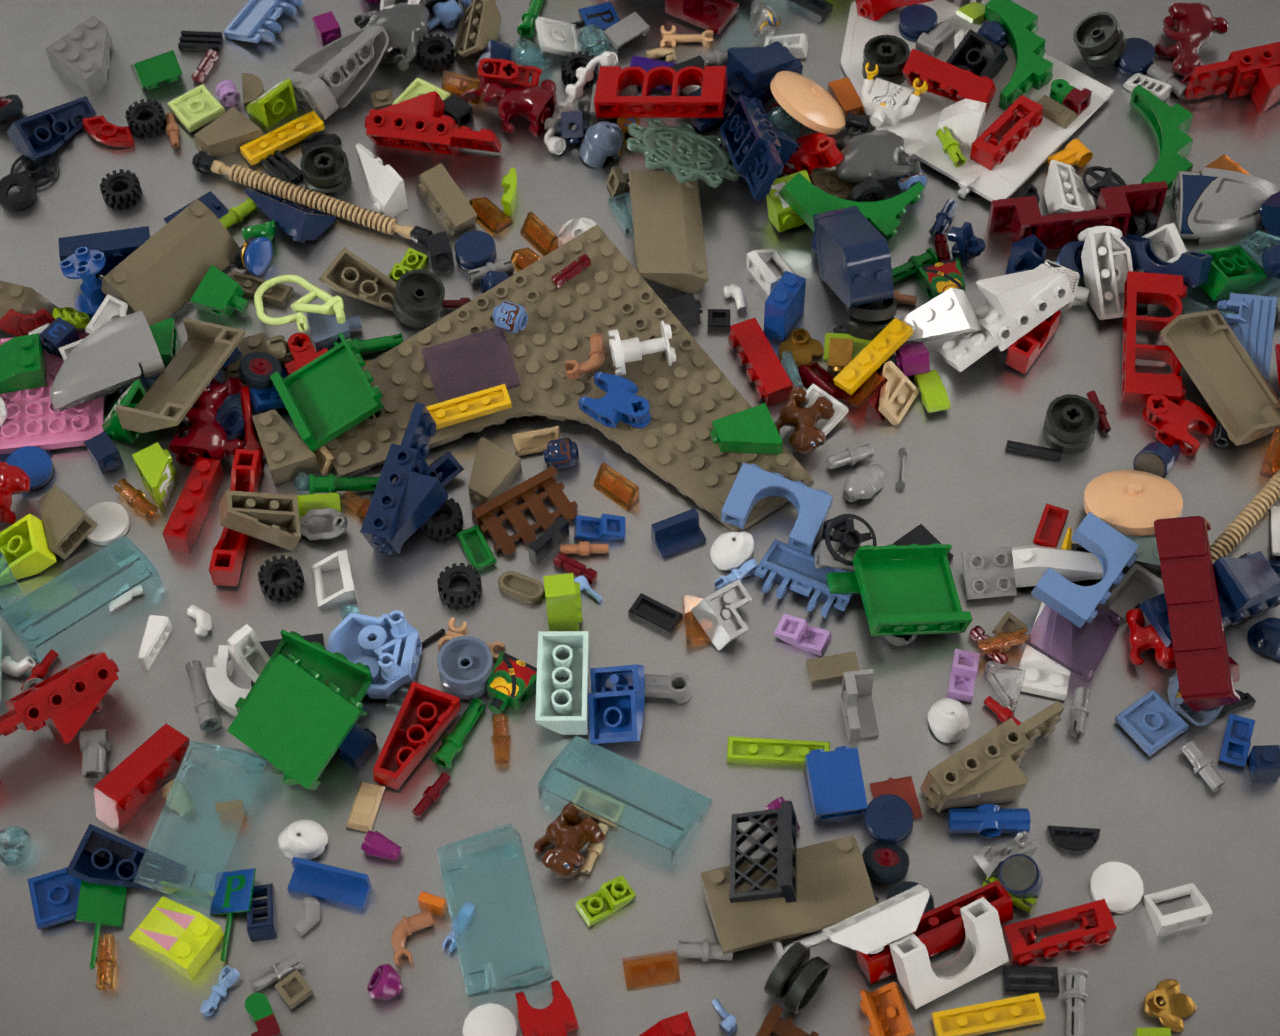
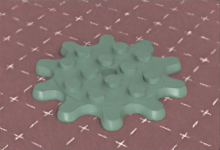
M649 118V128L634 123L628 126L629 134L635 138L627 139V148L644 154L645 166L647 168H662L666 173L675 175L676 180L680 183L700 179L709 186L717 188L723 181L721 177L732 181H737L741 177L736 172V169L732 167L734 164L729 152L720 148L724 141L718 136H702L694 131V127L686 122H680L678 127L668 126L658 118Z

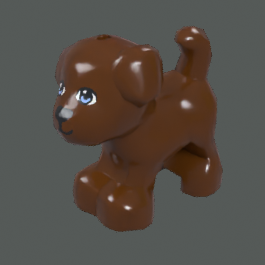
M794 386L789 394L787 404L781 409L779 418L774 423L779 435L780 429L784 425L795 427L788 438V443L796 452L810 454L826 442L825 434L815 427L820 419H831L835 410L833 409V404L824 397H818L812 406L805 408L809 402V399L804 398L807 393L803 388Z
M570 802L564 806L557 819L547 826L545 835L534 844V852L539 855L542 854L545 847L549 845L556 846L546 851L542 857V863L559 878L575 877L585 862L579 850L590 841L599 844L606 838L598 824L588 815L583 819L578 814L579 810Z

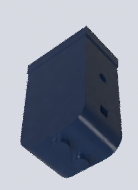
M852 206L813 215L820 278L827 283L848 308L893 298L894 287L891 256L887 241L859 211V208Z

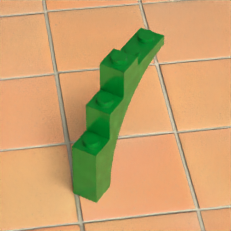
M990 0L985 5L984 20L986 22L998 21L1008 31L1007 41L1012 48L1016 60L1015 72L1009 83L1000 92L999 108L1006 111L1021 95L1028 93L1032 87L1039 90L1044 85L1049 84L1053 77V63L1043 58L1045 55V39L1036 34L1038 30V16L1011 0Z
M1137 85L1133 88L1130 104L1150 123L1159 146V160L1154 168L1142 179L1141 184L1166 181L1168 186L1166 198L1173 192L1178 171H1192L1193 164L1185 157L1190 153L1193 139L1185 132L1190 129L1194 114L1178 103L1170 107L1150 91Z
M798 173L783 186L778 194L813 231H815L813 215L857 206L859 211L881 235L890 240L898 232L896 227L901 223L899 218L907 211L904 207L909 203L913 206L921 198L919 193L925 188L918 182L906 192L890 199L877 202H856L828 194L811 184L804 176Z

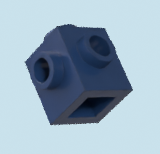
M583 111L561 112V123H558L559 135H562V138L568 141V144L581 143L589 128V121H585V113Z

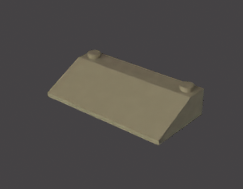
M630 171L629 185L637 272L643 278L686 293H693L694 295L709 280L698 179L697 181L689 180L687 183H680L676 180L675 175H670L665 171Z
M196 199L105 275L102 280L101 291L105 295L109 294L127 303L128 309L126 313L128 315L142 310L148 325L151 326L171 318L190 301L211 265L222 272L234 263L235 256L240 247L216 215L200 200Z
M1218 309L1178 315L1160 331L1166 345L1172 349L1228 433V438L1236 446L1253 442L1280 429L1279 398Z
M185 318L183 322L187 332V341L165 368V372L158 377L135 409L121 405L115 407L122 428L145 433L178 426L246 335L245 330Z
M854 835L797 849V902L786 903L785 898L780 897L731 903L729 899L730 865L700 873L702 893L723 955L820 931L877 905L865 863ZM770 858L763 866L770 870L777 864V861ZM745 861L737 870L744 873L752 865ZM757 870L749 878L757 882L765 874ZM770 879L763 888L766 890L777 888V882ZM744 882L737 888V893L746 892L751 886Z

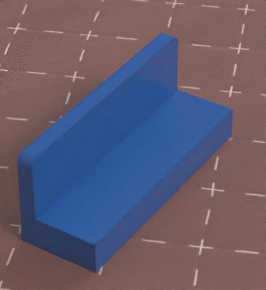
M293 857L291 863L294 872L287 888L288 893L302 897L311 896L319 901L364 911L372 889L367 874Z

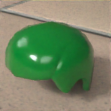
M274 220L260 225L248 226L246 229L242 228V237L245 241L251 236H263L272 241L276 234Z

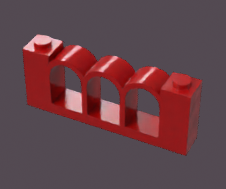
M600 66L594 97L596 118H723L728 84L726 66H705V69L689 66L680 69L678 72L666 66L655 67L648 72L636 66L621 69V66ZM630 85H640L643 87L641 96H621V93ZM659 85H669L672 87L671 96H650V94ZM689 85H699L702 87L701 96H680V92Z
M1132 271L1127 273L1124 282L1121 403L1146 405L1148 398L1154 394L1163 395L1175 404H1178L1181 399L1185 398L1186 385H1182V376H1179L1182 364L1172 349L1168 346L1136 344V331L1160 333L1178 315H1181L1183 309L1181 299L1185 298L1187 293V285L1183 284V275ZM1136 304L1166 306L1171 310L1173 316L1166 318L1136 316ZM1135 359L1165 362L1172 368L1173 372L1170 374L1135 372Z

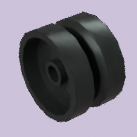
M1098 12L1089 15L1076 26L1073 33V40L1080 50L1083 59L1088 65L1093 67H1102L1116 61L1124 53L1127 46V39L1120 29L1118 21L1113 14L1108 12Z
M878 35L871 38L865 44L863 51V78L867 79L865 66L869 62L868 71L870 72L875 70L876 64L878 66V74L873 77L874 81L876 78L901 85L906 80L902 71L910 55L908 44L903 39L893 35Z
M322 144L312 147L302 156L300 166L305 188L331 196L332 198L342 196L350 188L352 179L346 153L341 148Z
M416 269L404 273L400 276L395 287L393 298L395 316L403 324L414 328L428 327L435 323L441 314L445 297V288L442 281L435 274L427 270Z
M893 297L851 308L847 307L849 315L846 317V332L859 339L873 340L894 319L897 313V299Z
M1073 394L1062 395L1054 399L1047 409L1042 429L1046 444L1051 449L1061 450L1064 455H1076L1087 450L1093 442L1099 421L1095 405L1087 398Z
M796 942L784 953L774 967L765 984L764 992L775 1000L785 996L784 1006L794 1014H799L823 984L829 972L830 964L819 956L810 959V949L800 942Z

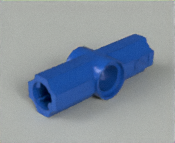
M995 804L980 805L977 809H949L950 833H979L980 836L986 838L997 837L1002 833H1020L1023 831L1029 833L1030 812L1028 809H1000Z

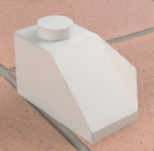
M965 98L944 108L937 124L938 129L941 128L945 132L943 127H948L953 138L958 140L959 148L971 151L972 143L979 137L983 126L987 103Z

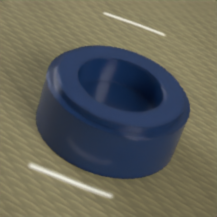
M231 410L223 415L220 425L227 434L234 435L243 428L244 417L237 411Z

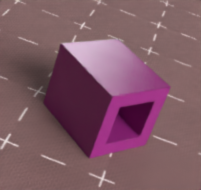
M332 11L312 17L315 33L323 47L342 37L340 26Z
M922 341L901 345L896 350V356H894L895 364L906 377L930 372L929 351Z

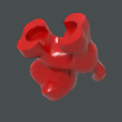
M0 462V522L14 524L16 514L10 508L12 505V495L28 492L30 489V477L20 467L9 465L7 462Z
M1132 609L1126 612L1125 617L1130 631L1131 662L1138 666L1142 665L1145 661L1141 659L1140 653L1149 649H1155V660L1159 666L1170 670L1176 669L1173 645L1167 648L1152 625L1145 627L1146 624L1142 610Z

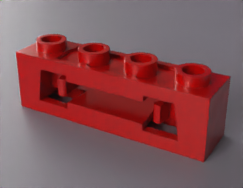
M1021 95L972 143L970 159L989 170H992L997 164L1000 165L1009 152H1013L1022 139L1025 140L1035 127H1039L1043 120V106Z
M1105 899L1008 924L1003 926L1002 932L1011 966L1015 964L1025 966L1041 957L1046 959L1057 957L1063 951L1071 950V952H1077L1089 944H1106L1112 940L1117 927ZM1081 922L1078 929L1041 938L1040 942L1035 943L1036 937L1075 927V923Z

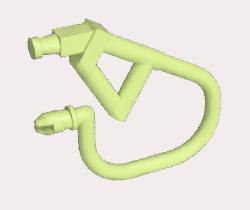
M288 274L271 278L262 283L254 294L257 316L263 323L278 326L296 322L298 330L302 333L304 330L306 332L308 330L307 318L302 312L323 315L335 314L339 324H343L346 321L343 308L345 306L340 296L336 295L333 297L298 275ZM293 282L310 291L290 305L294 312L299 313L274 318L267 316L264 312L262 295L272 286ZM316 298L326 302L323 305L309 304Z

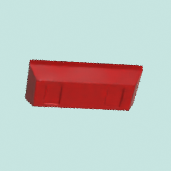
M1046 503L1033 543L1040 546L1057 548L1069 510Z

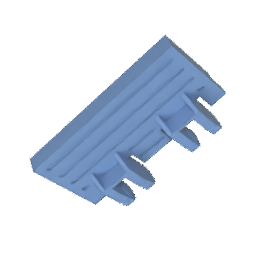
M249 0L226 27L223 34L226 39L258 43L259 41L272 42L275 39L274 34H279L282 31L279 23L275 21L281 14L294 16L297 11L295 7H301L304 2L303 0Z
M1230 293V299L1218 301L1217 308L1223 311L1238 312V314L1221 313L1227 324H1232L1229 327L1268 382L1277 297Z
M776 539L761 559L754 574L764 579L769 572L770 574L763 584L762 592L768 593L774 583H778L780 586L776 591V598L779 599L783 598L789 587L790 590L807 597L810 596L812 591H815L807 605V610L813 612L818 602L822 601L825 605L822 607L821 616L827 618L834 605L836 609L844 612L854 594H830L826 574L830 572L855 571L826 566L816 569L815 555H809L790 548L788 544Z

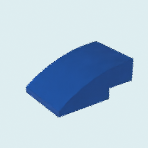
M644 665L590 668L591 693H588L590 744L640 741L645 701Z

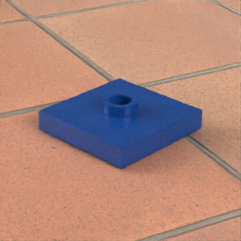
M68 867L27 879L36 926L39 930L76 919L81 879L66 873Z

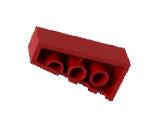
M913 48L902 71L910 86L914 87V80L919 78L920 84L918 88L922 87L924 81H926L928 85L926 92L955 102L966 98L987 103L986 113L997 90L991 78L977 76L969 70L958 68Z
M413 681L373 768L374 782L398 790L460 712V698Z
M167 723L163 725L94 786L96 818L120 834L176 769L188 759L190 755L189 738Z

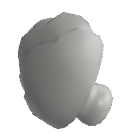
M877 464L860 466L854 473H851L844 483L846 500L855 502L857 499L873 497L883 487L884 469L882 466Z
M332 508L313 509L305 516L299 518L300 533L309 540H332L342 535L348 525L345 515Z

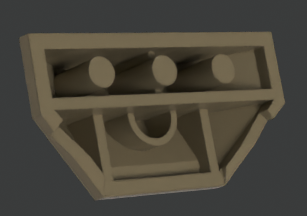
M471 0L472 3L466 9L459 23L454 47L456 55L462 57L481 55L490 39L497 41L501 16L495 0Z
M0 281V319L9 309L28 315L45 308L52 315L54 307H57L33 288Z

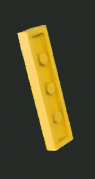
M311 111L241 146V154L252 166L266 159L270 154L274 155L276 150L280 152L304 140L309 135L324 130V122L314 111Z
M894 318L833 379L835 385L852 395L914 334L912 327Z
M502 384L427 406V409L436 422L437 430L512 408V403L506 385Z
M1039 993L933 1012L931 1019L936 1036H975L1043 1023L1046 1020Z

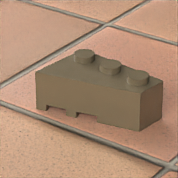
M442 163L419 175L416 194L441 221L447 231L455 236L475 225L477 213Z
M275 409L252 416L256 433L275 486L320 472L316 455Z
M226 490L219 503L220 526L291 551L294 550L301 538L297 495Z

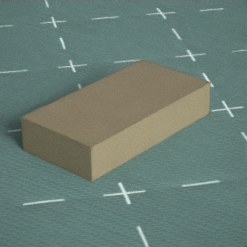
M855 651L806 660L811 686L842 681L843 672L860 670Z

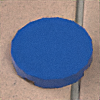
M35 446L19 448L11 453L6 460L9 465L23 469L30 477L29 491L45 486L53 475L54 467L50 456L45 450Z

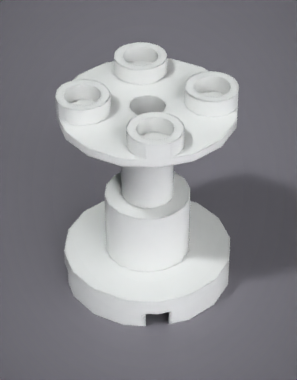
M662 320L660 322L662 337L639 341L638 337L620 340L617 329L609 330L608 336L613 337L609 339L613 366L619 368L615 370V374L619 376L626 375L625 363L642 360V355L665 351L669 367L672 366V362H676L675 349L669 345L668 339L672 338L670 324H665Z

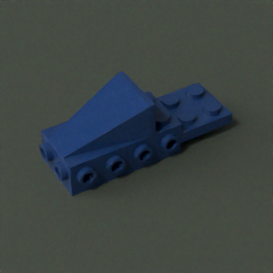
M778 41L765 47H731L727 51L726 70L728 84L723 118L687 119L702 132L726 119L740 94L750 99L753 97L757 98L764 104L775 98L770 88L771 81L780 71H791L802 75L803 65L799 59H796ZM702 87L686 96H701Z
M740 94L719 130L736 172L746 179L753 198L761 202L764 196L770 192L776 177L781 175L784 166L795 151L798 143L770 122L763 103L759 99L754 97L750 99Z
M415 403L401 445L391 443L360 531L372 548L385 555H391V553L400 554L403 543L447 501L449 496L439 479L430 476V467L424 459L428 455V444L430 438L435 435L437 426L427 407L422 403Z
M1261 551L1254 554L1247 552L1239 558L1220 557L1213 564L1224 628L1231 623L1235 625L1250 615L1254 617L1267 608L1273 609L1280 605V578ZM1165 593L1143 601L1140 608L1168 648L1173 644L1168 619V608Z

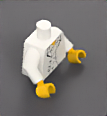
M868 62L865 66L867 79H864L861 97L863 106L867 108V115H870V123L875 127H880L883 122L895 125L900 119L902 120L912 115L920 101V93H924L928 89L926 81H924L922 87L918 88L920 79L916 78L913 82L915 91L876 78L874 81L873 77L878 74V66L876 64L875 70L870 72L868 71L870 65Z

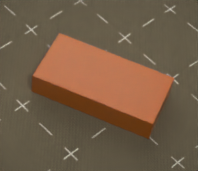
M848 77L828 82L830 93L841 105L846 117L849 111L853 114L864 112V106Z

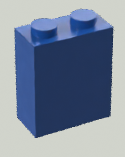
M785 271L765 301L764 334L767 338L782 343L789 337L804 313L806 278Z
M840 746L835 748V751L825 752L824 749H816L810 751V754H806L804 764L814 821L865 815L868 804L858 748L850 749V746Z

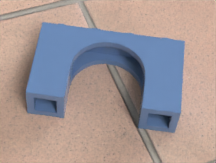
M743 463L721 510V521L744 529L754 505L759 500L769 496L783 497L789 500L798 512V518L789 536L788 547L811 555L823 528V522L826 521L832 507L833 496L824 490H815L807 487L803 482L788 480L779 473H770L762 470L758 465Z
M1091 512L1081 522L1071 539L1097 557L1102 566V580L1092 586H1080L1070 582L1049 567L1031 592V595L1079 628L1083 626L1085 621L1089 624L1098 613L1095 607L1098 603L1104 605L1112 594L1108 591L1110 586L1113 584L1117 587L1125 574L1121 572L1125 565L1130 568L1138 557L1135 554L1139 547L1138 544Z

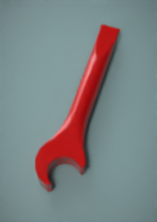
M242 386L240 396L245 430L243 446L246 450H259L263 459V449L254 433L249 386Z

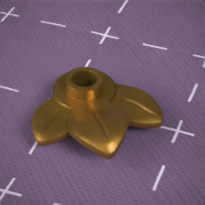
M797 328L790 333L788 340L780 344L778 356L780 360L792 358L795 366L800 368L801 365L811 363L812 356L823 355L824 350L821 342L811 338L807 330Z
M1174 979L1160 981L1156 989L1150 991L1145 996L1143 1004L1144 1010L1149 1016L1159 1018L1165 1028H1171V1031L1183 1032L1184 1023L1182 1018L1191 1016L1197 1009L1196 1004L1189 996L1180 993V984Z

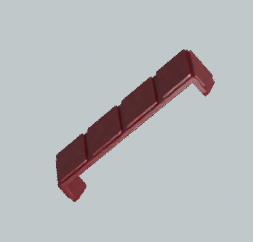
M1202 516L1157 519L1154 521V530L1161 563L1160 568L1181 697L1184 703L1196 712L1239 702L1240 696L1234 691L1208 537L1211 525Z

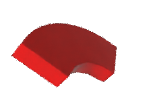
M103 115L82 119L87 133L98 142L113 147H135L129 126L120 127L113 125Z
M45 308L28 315L9 309L0 319V329L13 336L29 335L28 332L47 323L51 324L56 319Z

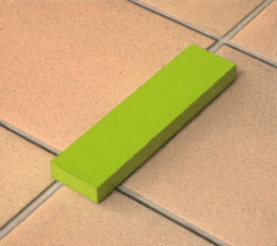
M728 736L727 763L805 767L804 760L806 754H810V751L816 749H824L825 752L830 751V742Z

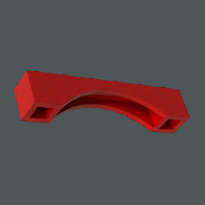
M236 449L231 468L230 491L258 493L264 468L259 450ZM226 527L223 528L220 539L213 549L209 565V573L214 585L238 587L248 535Z

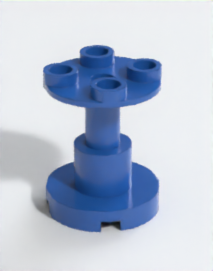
M80 247L75 250L74 254L61 261L59 265L65 277L69 279H82L83 283L80 286L82 293L76 298L75 306L77 311L88 314L90 319H92L107 296L101 291L102 280L95 277V274L105 266L106 258L104 253L98 250Z

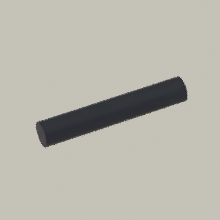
M1007 440V450L1061 460V450Z

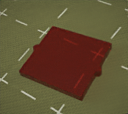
M876 371L852 395L843 391L838 398L846 402L848 406L852 405L861 409L888 380Z
M911 776L897 779L890 777L886 781L870 783L873 799L885 794L899 796L910 805L913 811V820L922 819V812Z

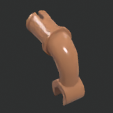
M595 333L590 335L591 352L589 353L590 359L588 361L578 364L575 360H569L565 363L567 370L565 372L568 379H578L581 374L592 373L602 366L607 358L602 334Z
M429 910L407 918L403 916V919L393 929L391 945L395 953L394 962L399 970H401L399 961L403 956L409 960L411 967L413 964L412 954L405 946L406 938L412 936L411 933L434 926Z

